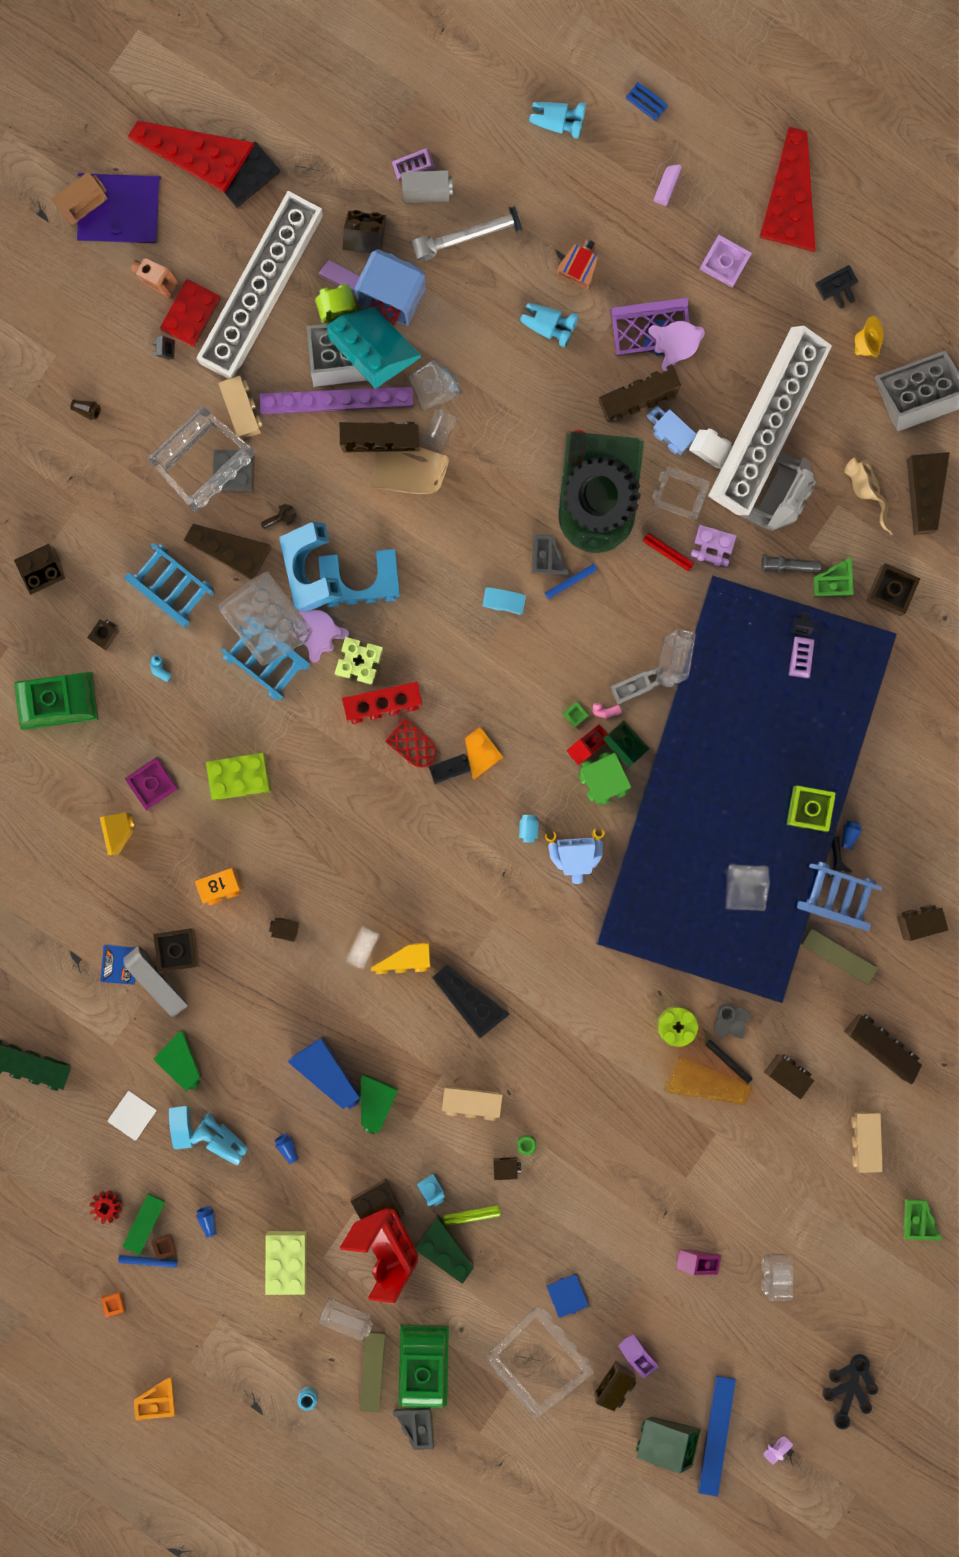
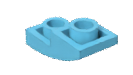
M487 587L485 588L482 606L521 615L523 614L526 595Z
M190 1107L169 1108V1125L173 1148L175 1150L192 1148L193 1144L189 1141L193 1135V1128L190 1127Z

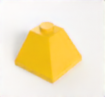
M127 812L100 817L108 855H119L133 833L132 827H135L134 818Z

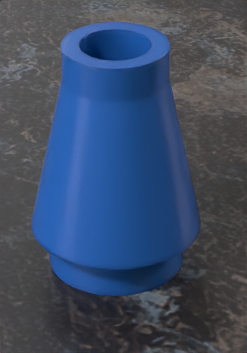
M847 820L843 828L841 847L849 850L853 849L855 842L862 832V824Z
M286 1133L274 1140L275 1147L289 1164L299 1159L292 1136Z
M211 1206L198 1209L196 1211V1218L205 1233V1237L216 1235L215 1211L212 1210Z

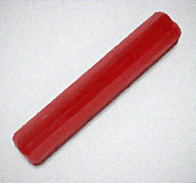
M647 533L643 538L645 544L683 569L690 571L693 567V561L652 534Z

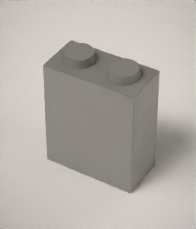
M448 170L402 172L404 204L449 202V195H453L452 177H448Z

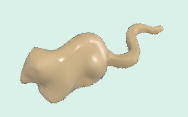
M855 457L847 463L844 473L851 477L855 494L860 499H872L880 503L882 509L880 524L883 529L889 532L890 536L894 535L892 529L886 524L888 504L885 498L880 495V486L873 473L870 461L863 460L859 463Z

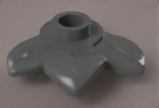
M722 1004L717 1010L716 1034L721 1040L728 1033L734 1037L743 1038L745 1032L743 1023L751 1020L750 1014L743 1008H735L731 1004ZM724 1010L730 1011L728 1017L723 1015Z

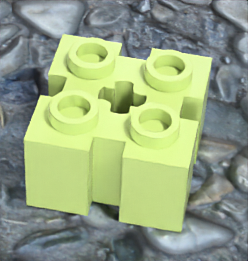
M345 637L341 650L345 657L344 660H338L335 675L351 680L353 675L358 677V682L373 686L377 674L376 669H373L375 663H380L383 647L369 643L367 647H362L361 641ZM362 657L364 663L356 666L355 659Z

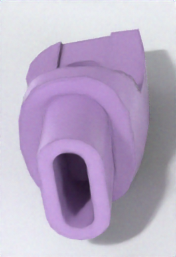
M783 1436L777 1440L774 1446L768 1444V1449L763 1455L774 1465L778 1460L782 1461L784 1459L783 1455L793 1444Z

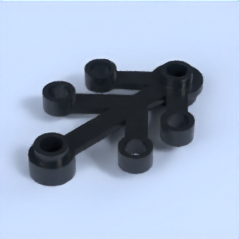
M862 1354L853 1356L850 1360V1365L840 1370L833 1369L829 1372V1378L834 1383L839 1382L842 1377L852 1373L849 1381L833 1389L826 1388L822 1393L826 1401H832L836 1396L846 1392L840 1412L836 1413L833 1419L836 1427L841 1430L847 1429L850 1425L848 1412L854 1394L860 1403L859 1408L862 1413L869 1414L872 1411V1405L866 1400L858 1384L860 1376H862L866 1383L865 1389L869 1395H876L878 1392L877 1385L872 1381L868 1373L870 1362ZM858 1361L863 1362L862 1366L857 1367L856 1363ZM838 1373V1377L832 1379V1374ZM875 1386V1390L870 1392L869 1387ZM832 1392V1396L827 1398L826 1393ZM868 1404L869 1408L863 1410V1405ZM839 1417H844L843 1422H838Z

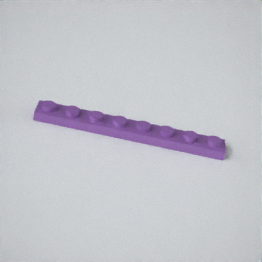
M412 387L259 394L261 414L413 407Z

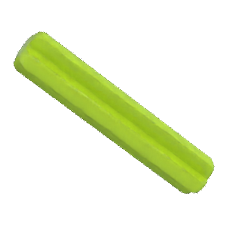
M496 1205L446 1214L443 1216L444 1224L449 1226L498 1217L501 1215L500 1207Z

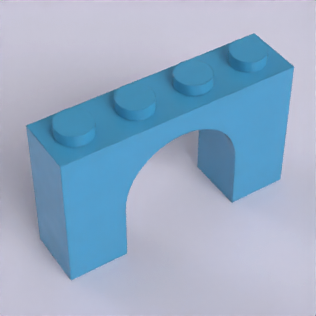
M311 522L279 537L296 611H310L342 597L338 578L325 577L311 583L305 572V562L308 554L314 548L330 542L325 523Z
M395 549L376 551L378 568L376 581L371 587L362 591L351 590L343 584L340 576L338 555L318 556L320 579L325 577L338 578L342 594L341 598L327 603L328 607H337L339 603L357 605L358 601L376 603L377 599H385V602L396 601V598L400 597Z

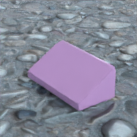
M672 165L665 169L654 197V202L663 206L668 204L679 177L681 165Z
M328 260L319 272L321 278L338 287L343 284H349L353 294L360 276L331 260Z

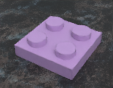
M718 235L699 270L733 288L752 253Z

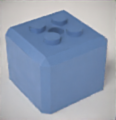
M379 249L372 251L354 289L357 303L369 308L372 298H375L373 305L380 300L384 302L382 303L384 310L391 306L395 307L396 314L398 310H401L397 322L409 326L426 291L424 272L415 264L400 260L394 254H387ZM380 305L375 306L379 312L382 311ZM392 310L386 312L388 318L395 316Z

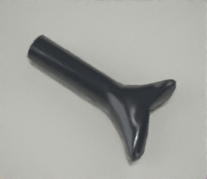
M839 836L831 837L834 856L832 870L851 873L852 870L842 863ZM829 874L828 877L832 878L834 875Z

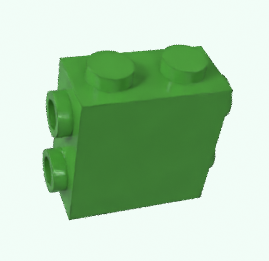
M609 751L600 755V760L594 763L591 759L581 764L583 768L579 769L580 774H578L582 785L586 784L589 790L586 794L590 802L594 801L595 805L598 803L601 806L611 802L610 797L615 795L620 798L628 794V789L631 788L616 754H610Z

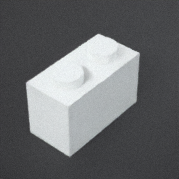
M699 429L689 450L713 467L722 469L733 447L731 445L732 442L725 438H720L717 436L718 433L712 429Z

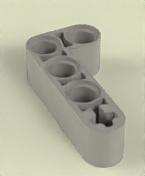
M137 946L123 958L127 970L171 1017L174 1018L189 1005L173 985L161 973H158V969L150 962L149 956L140 946Z

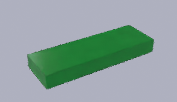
M150 1193L147 1194L122 1246L123 1248L138 1255L141 1254L166 1201Z

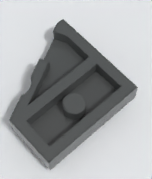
M534 534L532 536L531 573L569 575V571L563 563V557L556 547L553 535Z
M431 1408L394 1409L393 1415L399 1420L402 1426L401 1429L408 1436L414 1450L433 1449L435 1447Z

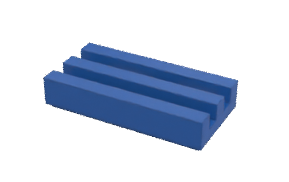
M639 82L635 84V87L626 96L629 102L654 121H657L668 106L667 103ZM633 95L637 96L645 104L654 109L657 112V114H655L642 103H640L637 99L633 97Z

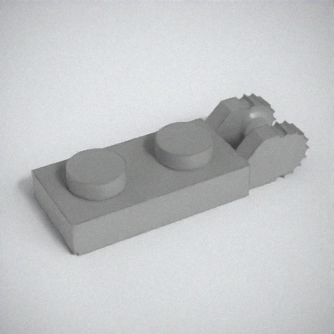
M660 667L648 672L644 671L611 686L610 689L617 705L666 682L665 678L657 679L653 683L649 681L648 676L659 673L661 671Z

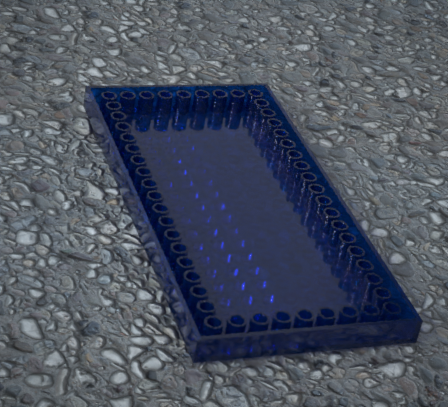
M716 576L710 578L596 944L783 1003L810 916V912L798 909L797 905L799 901L807 902L813 890L818 870L810 868V864L818 865L819 862L826 864L895 642L896 633ZM802 612L809 613V621L815 622L810 637L791 633V627L795 618H800ZM795 637L814 640L809 678L789 675ZM798 643V647H809L808 644ZM797 651V654L807 656L808 652ZM797 658L796 662L806 663V660ZM796 666L795 669L805 670V667ZM793 786L836 793L828 832L787 825Z

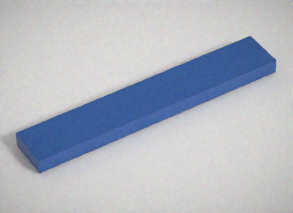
M719 1375L715 1377L698 1488L699 1494L718 1497L735 1389V1378Z

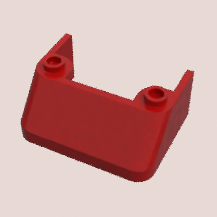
M383 1209L356 1221L342 1242L340 1249L367 1253L371 1247L378 1259L372 1269V1274L377 1283L368 1299L395 1304L418 1263V1253L415 1251V1247L396 1211L393 1209Z

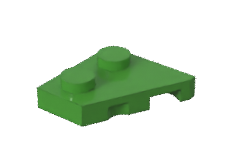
M852 558L846 559L813 578L814 597L854 595Z
M905 1199L903 1238L906 1240H942L941 1235L936 1229L935 1220L930 1214L927 1201Z

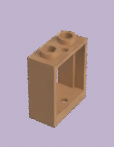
M88 171L54 196L52 201L72 226L107 200L104 194L107 190L96 175L92 177Z

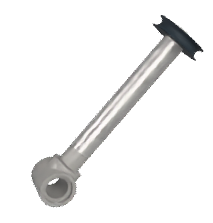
M515 205L512 208L509 207L510 215L436 239L430 236L416 238L412 241L417 261L421 262L433 258L437 254V250L514 226L516 233L518 230L522 231L520 216Z

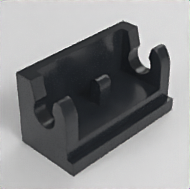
M465 754L429 766L435 785L471 772Z

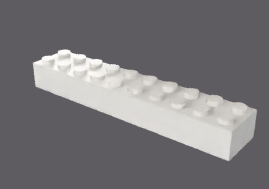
M287 191L196 358L199 364L227 379L236 377L323 217L322 208Z
M791 327L708 497L736 515L750 514L832 347L831 344L807 327Z

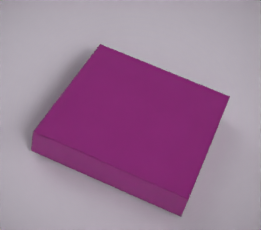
M158 757L125 778L146 811L178 790V787Z

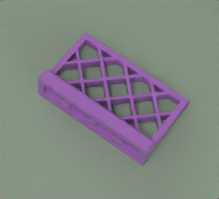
M688 298L611 308L610 315L612 318L616 355L654 350L655 346H651L653 342L656 344L655 338L650 337L644 331L650 323L659 326L653 322V319L658 314H662L667 318L662 327H665L669 320L672 323L676 322L672 317L676 312L684 311V321L690 323ZM638 317H644L649 321L643 330L634 324ZM624 319L630 324L624 333L617 328L616 320ZM631 326L641 332L635 341L626 335ZM642 334L651 340L647 347H641L636 343ZM623 336L632 343L628 350H620L619 342Z

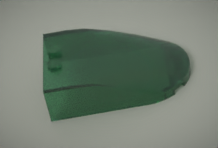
M565 431L558 520L565 537L578 549L591 553H602L616 548L631 533L636 511L633 512L634 516L626 524L611 531L592 532L588 531L586 527H580L578 521L571 519L572 513L570 511L567 512L565 508L568 506L567 501L563 500V495H566V490L563 489L564 485L569 481L567 479L568 475L574 472L573 469L577 465L582 464L586 460L597 457H610L611 459L621 460L620 463L622 464L626 463L630 467V472H634L637 476L635 477L637 483L640 481L644 447L643 439ZM597 476L588 483L586 497L594 510L605 513L616 506L618 491L612 480L605 476Z

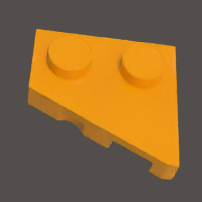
M481 727L465 738L471 774L475 780L501 760L503 756Z
M172 1377L166 1378L134 1399L136 1420L175 1416Z

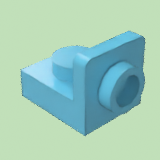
M434 1174L417 1183L428 1206L433 1204L435 1207L444 1201L443 1198L446 1193Z

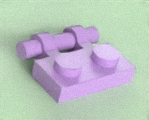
M699 525L694 544L701 546L700 551L692 549L690 556L702 562L706 560L714 563L716 566L722 565L727 567L729 559L722 558L723 553L731 555L736 535ZM706 549L717 551L716 556L706 553Z

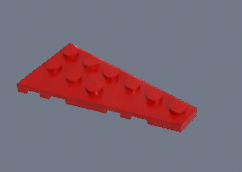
M137 121L128 135L131 141L223 193L254 147L253 142L144 121Z
M789 127L759 238L815 252L808 133L804 130Z

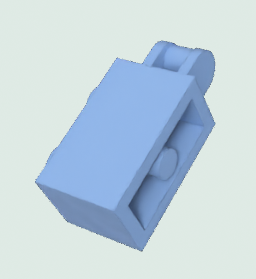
M655 405L646 415L655 424L652 429L654 436L660 441L664 440L668 444V449L674 454L678 453L681 455L691 445L697 435L670 409L665 413ZM658 414L662 417L659 421L655 418Z

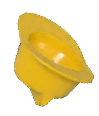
M870 316L866 321L864 329L855 335L856 355L879 356L884 332L882 324L876 316Z

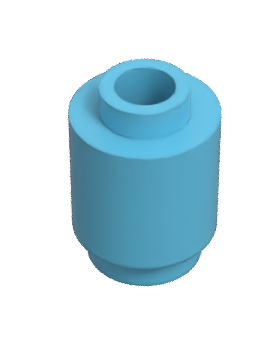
M522 815L519 838H523V842L534 843V839H538L539 833L537 816Z
M304 1387L298 1396L297 1402L299 1407L305 1411L312 1410L317 1404L318 1392L314 1387Z

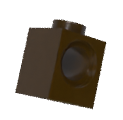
M99 619L87 638L102 649L107 650L119 631L114 629L117 625L108 619L105 622ZM107 628L108 636L101 638L100 631Z
M276 917L275 921L270 923L269 932H272L271 937L292 942L296 941L300 922Z
M517 1157L493 1158L494 1180L518 1179V1174H521V1162H517Z

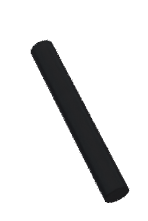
M709 1039L705 1043L716 1056L747 1084L752 1081L753 1078L713 1041Z

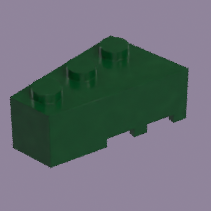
M437 1214L415 1245V1251L463 1284L473 1270L474 1263Z

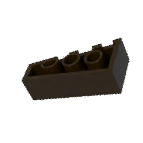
M950 452L911 455L907 459L914 535L933 534L938 530Z

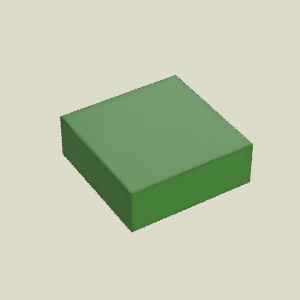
M575 702L563 713V716L574 728L590 716L578 702Z

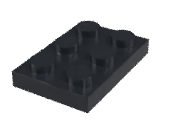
M256 141L253 143L254 147L224 192L236 208L280 173L279 168Z

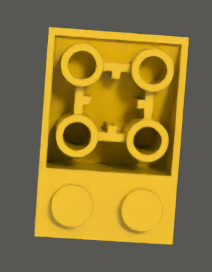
M429 942L410 943L372 966L371 971H376V974H387L388 970L394 969L395 973H405L408 971L407 969L415 968V972L426 971L431 966Z

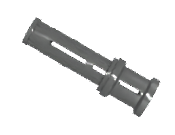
M763 554L761 570H777L780 573L784 570L820 573L821 561L788 559L783 557V555L771 557Z

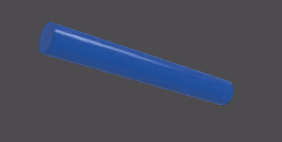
M592 564L544 593L546 598H552L597 571L596 566Z
M119 1255L118 1263L177 1268L178 1260H158L157 1258Z

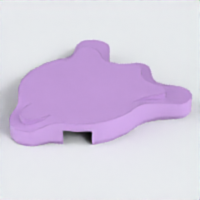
M677 321L666 327L652 325L648 330L650 336L656 340L655 352L665 353V358L661 365L663 371H667V366L671 364L674 366L677 361L691 357L698 349L700 340L705 335L702 327L694 326L685 321Z
M320 610L297 611V634L301 642L307 646L311 662H318L323 652L334 650L333 639L345 640V637H349V631L335 625L327 613Z

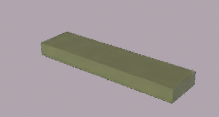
M812 928L801 944L869 985L878 970L877 967Z
M366 1331L360 1411L379 1412L385 1332Z

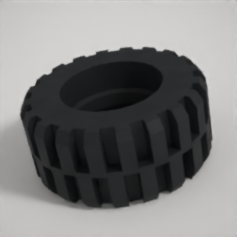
M597 457L577 465L573 469L574 472L568 475L567 479L569 481L564 485L563 490H566V495H563V500L567 501L568 506L565 508L567 512L570 511L572 513L571 519L578 521L580 527H586L588 531L592 532L611 531L626 524L634 516L633 512L638 509L639 504H637V501L641 496V493H638L640 485L639 482L636 483L635 477L637 476L634 472H630V467L626 463L622 464L620 463L621 460L616 458ZM597 476L609 478L617 488L618 500L616 506L609 512H598L588 503L586 489L590 480Z

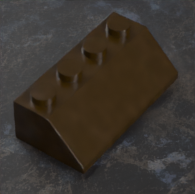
M858 1014L844 1032L899 1078L912 1085L922 1066L918 1062L920 1058L911 1051L907 1053L903 1049L904 1045L897 1039L891 1040L888 1037L890 1033L880 1026L878 1029L874 1026V1020L868 1015L862 1016Z

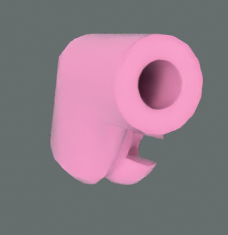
M600 702L593 704L592 712L595 716L609 719L622 713L619 705L606 709L603 708V704Z

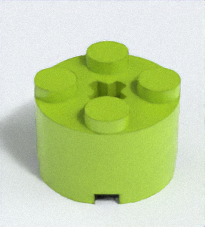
M349 284L340 285L332 290L331 288L321 289L319 291L320 295L315 298L322 323L326 321L329 324L342 315L358 311Z
M672 1006L659 1016L657 1030L666 1043L675 1047H682L694 1040L698 1031V1023L695 1016L687 1009L680 1006ZM676 1022H679V1024L682 1025V1028H679V1031H676V1029L673 1028V1025H676Z

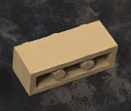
M237 376L218 383L239 441L260 434L259 427H262L259 415L256 417L253 410L256 409L253 398H248L247 392L250 389L247 381H242L241 376Z
M445 1086L442 1111H445V1114L450 1116H457V1113H462L467 1118H476V1115L484 1116L485 1120L495 1121L496 1118H500L503 1094L501 1092Z
M878 1111L854 1112V1117H851L852 1129L854 1128L855 1135L852 1136V1148H855V1156H852L853 1167H856V1171L859 1173L883 1172L881 1113Z

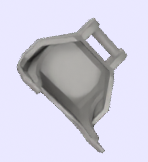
M780 451L774 463L778 467V471L760 506H753L749 515L739 516L771 531L793 524L805 507L803 501L807 500L816 484L811 462L804 457L798 460Z

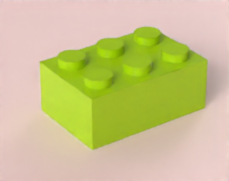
M265 753L206 762L211 799L213 801L271 792Z

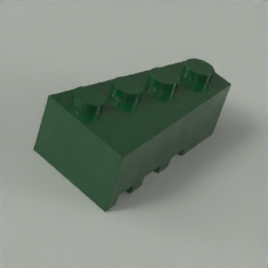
M0 1040V1074L4 1071L10 1073L9 1076L15 1079L23 1077L29 1079L28 1082L35 1085L42 1083L54 1091H58V1089L64 1090L71 1070V1064L48 1056H44V1059L40 1058L41 1055L31 1050L23 1052L19 1046L12 1043L6 1046L1 1044L2 1040Z

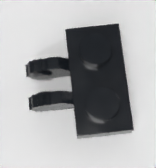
M850 265L816 282L815 286L823 301L833 296L837 306L842 309L845 305L839 293L844 291L847 300L850 303L855 302L854 295L849 287L857 284L858 279Z

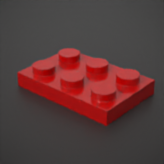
M186 278L161 324L160 330L195 347L221 299L220 295Z

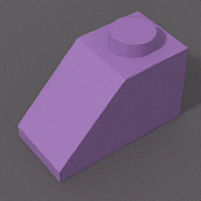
M634 1334L625 1338L618 1345L628 1362L643 1378L659 1367Z

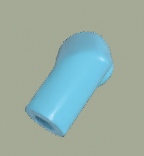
M154 655L150 660L152 674L168 682L172 674L163 669L161 656Z

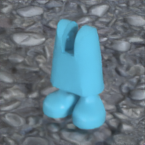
M533 102L532 110L544 114H530L529 122L563 134L564 130L572 134L573 138L579 139L586 103L580 102L576 109H568L569 104ZM566 119L574 120V122H567Z
M527 303L525 309L535 314V317L522 314L520 321L548 339H551L552 336L557 338L559 345L565 348L571 338V332L573 333L579 314L572 313L568 318L561 317L562 311ZM556 326H561L566 330L557 329Z
M210 1112L205 1115L197 1130L189 1139L192 1144L200 1141L208 1142L206 1149L235 1165L240 1163L242 1160L241 1155H245L248 1150L246 1145L224 1124H217L213 1114Z

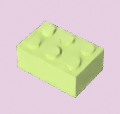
M268 1231L266 1234L265 1295H305L307 1290V1231Z

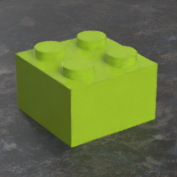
M793 786L787 825L828 832L836 793Z

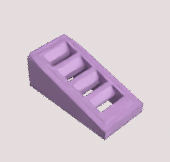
M427 148L392 161L398 181L402 180L400 164H403L405 172H421L436 169L431 152ZM422 157L426 158L427 164L424 165ZM416 159H418L420 167L418 168L415 163ZM409 161L411 163L412 170H409L407 163Z
M800 637L794 638L789 668L790 676L810 677L814 640ZM798 643L808 644L809 647H798ZM797 651H803L808 653L807 656L797 654ZM796 659H805L806 663L796 662ZM802 666L805 667V670L795 669V667Z

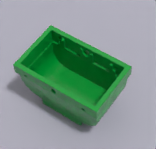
M92 672L14 682L18 720L21 730L99 720Z
M400 1325L398 1405H401V1407L444 1408V1406H447L449 1325Z

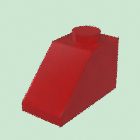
M599 724L566 751L577 765H580L606 744L604 738L608 734Z

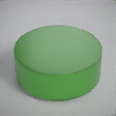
M524 1135L518 1139L517 1149L523 1155H531L536 1150V1141L532 1136Z

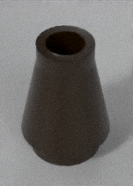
M73 399L70 405L72 411L79 413L89 420L97 419L100 415L101 407L95 401Z

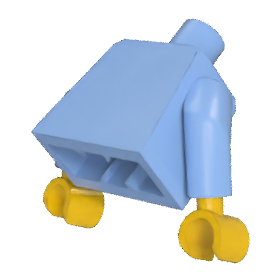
M594 829L592 832L593 838L557 840V843H555L557 836L554 831V838L552 840L547 838V833L545 834V839L549 843L548 849L551 860L558 869L563 870L564 875H572V883H583V874H590L592 868L596 867L602 858L603 841L601 839L605 834L603 829L601 830V836H597L595 834L596 829Z

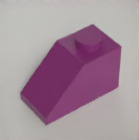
M691 1249L679 1250L676 1269L692 1275H717L721 1255Z

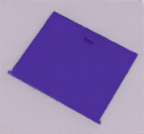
M78 173V176L81 177L85 173ZM91 174L92 177L96 175L107 190L104 193L107 200L78 221L77 241L157 243L159 179H161V176Z

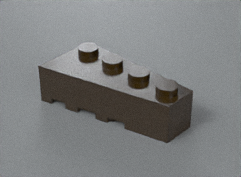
M673 364L667 366V371L661 374L656 371L651 373L645 381L638 379L630 383L627 389L623 386L600 396L599 404L606 421L612 420L614 423L623 419V416L626 414L635 415L641 411V408L646 406L652 408L658 405V402L661 400L669 401L676 398L681 383Z
M339 422L340 447L343 453L419 451V426L414 422H404L403 424H396L394 422Z
M194 523L184 538L188 545L252 581L272 549L269 544Z

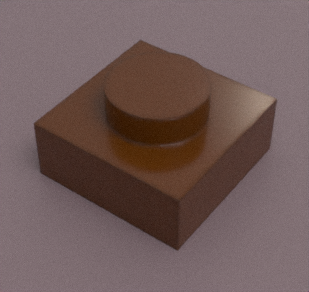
M171 1233L151 1241L158 1260L177 1253Z

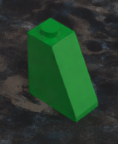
M181 1030L153 1060L185 1091H188L190 1088L194 1090L201 1083L199 1079L202 1073L186 1032Z
M363 1073L361 1077V1126L365 1127L364 1131L374 1135L375 1132L379 1134L398 1088Z

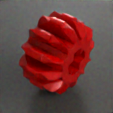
M108 1190L106 1195L104 1191H100L99 1196H93L95 1202L89 1204L90 1207L95 1208L90 1211V1214L96 1213L97 1215L94 1217V1220L97 1221L101 1218V1224H104L106 1219L111 1224L113 1218L118 1219L120 1217L118 1213L123 1211V1208L118 1206L123 1203L122 1200L116 1201L118 1194L116 1193L112 1197L111 1190ZM105 1203H106V1206H107V1205L110 1206V1208L108 1209V1211H106L107 1209L104 1210V1209L102 1208V1206H103Z

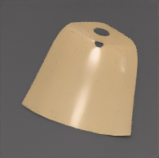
M419 447V451L378 452L372 472L370 488L412 494H431L441 487L449 458L446 455ZM402 453L421 456L425 458L428 462L417 461Z

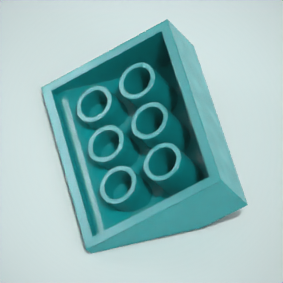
M374 306L342 315L327 325L329 340L375 389L421 358V354Z

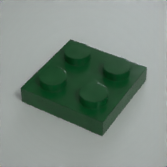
M625 721L621 722L604 738L607 745L615 751L621 761L628 767H631L650 749Z

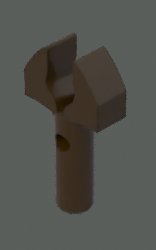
M286 504L279 506V513L262 521L261 527L265 529L280 521L286 522L287 525L293 523L296 513L288 517L283 516L286 511L293 509V507Z

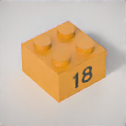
M230 868L195 881L202 903H208V905L221 902V898L224 896L227 899L240 895L239 891L244 890L236 868Z

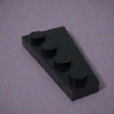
M445 966L431 977L479 1039L510 1015L449 966Z

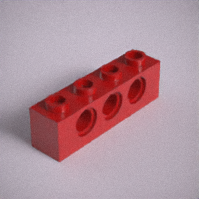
M418 682L342 698L347 722L351 721L352 724L361 723L363 718L370 717V720L382 718L381 714L389 713V716L401 714L400 710L408 709V712L419 710V706H422ZM400 694L407 697V701L403 705L396 702V698ZM382 698L388 701V706L384 709L379 708L377 705L378 701ZM361 703L369 704V710L366 713L359 711Z

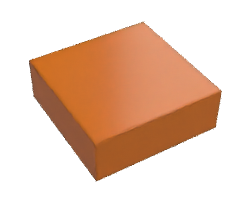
M121 1292L101 1298L106 1317L126 1311Z

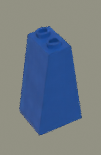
M324 1036L288 1060L290 1065L342 1109L346 1107L351 1109L359 1103L361 1092Z

